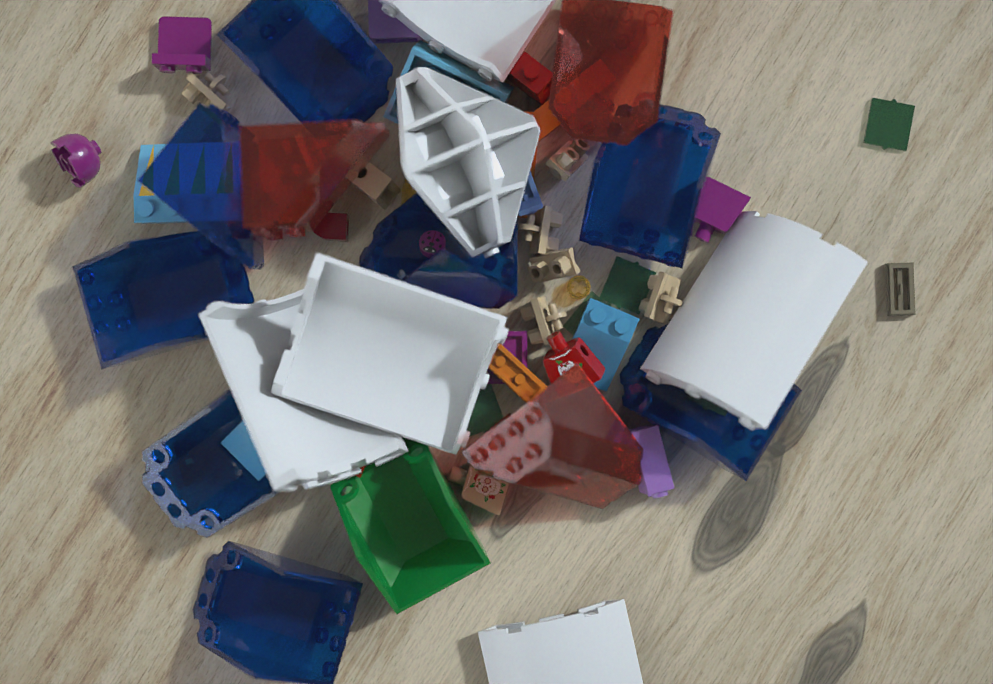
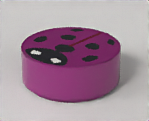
M435 230L422 234L419 240L421 253L429 258L441 256L446 249V241L443 234Z

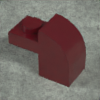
M316 186V192L311 194V208H315V212H305V220L308 227L313 233L324 240L348 242L349 215L347 213H329L330 189L327 186Z

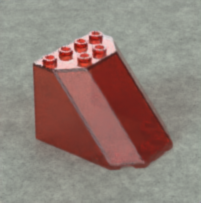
M561 0L548 108L572 139H589L595 142H615L620 145H628L643 131L658 122L673 9L665 6L617 0Z
M356 120L239 126L243 227L251 230L252 234H257V236L267 240H283V235L305 237L306 232H313L389 138V129L384 123H362V121Z
M578 363L574 364L514 414L509 412L462 451V454L480 475L600 509L605 508L612 501L626 494L630 489L640 485L642 478L640 465L643 459V447Z

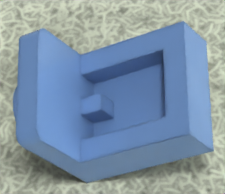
M529 172L518 216L531 215L543 208L531 172Z

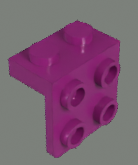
M161 17L158 29V53H152V64L162 73H176V70H186V73L202 74V71H211L212 21L209 18Z

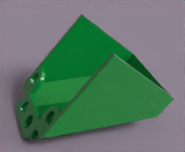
M404 437L402 438L408 452L377 467L374 462L365 466L361 478L354 475L334 482L330 486L357 560L396 614L491 564L478 535L430 447Z

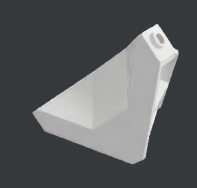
M417 67L396 79L402 168L410 184L472 257L483 254L485 258H488L500 252L498 247L511 241L541 132L533 115L430 68Z

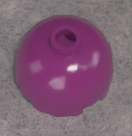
M74 133L60 136L50 142L55 147L51 150L62 171H67L74 177L71 180L72 184L80 188L96 177L101 164L98 155L102 152L94 140L89 141L85 136Z

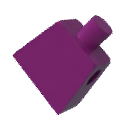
M705 175L700 182L690 219L700 223L694 237L709 243L714 231L725 234L751 197Z

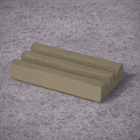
M914 262L886 263L887 316L915 315ZM893 268H896L897 310L894 307ZM902 268H906L908 310H904Z

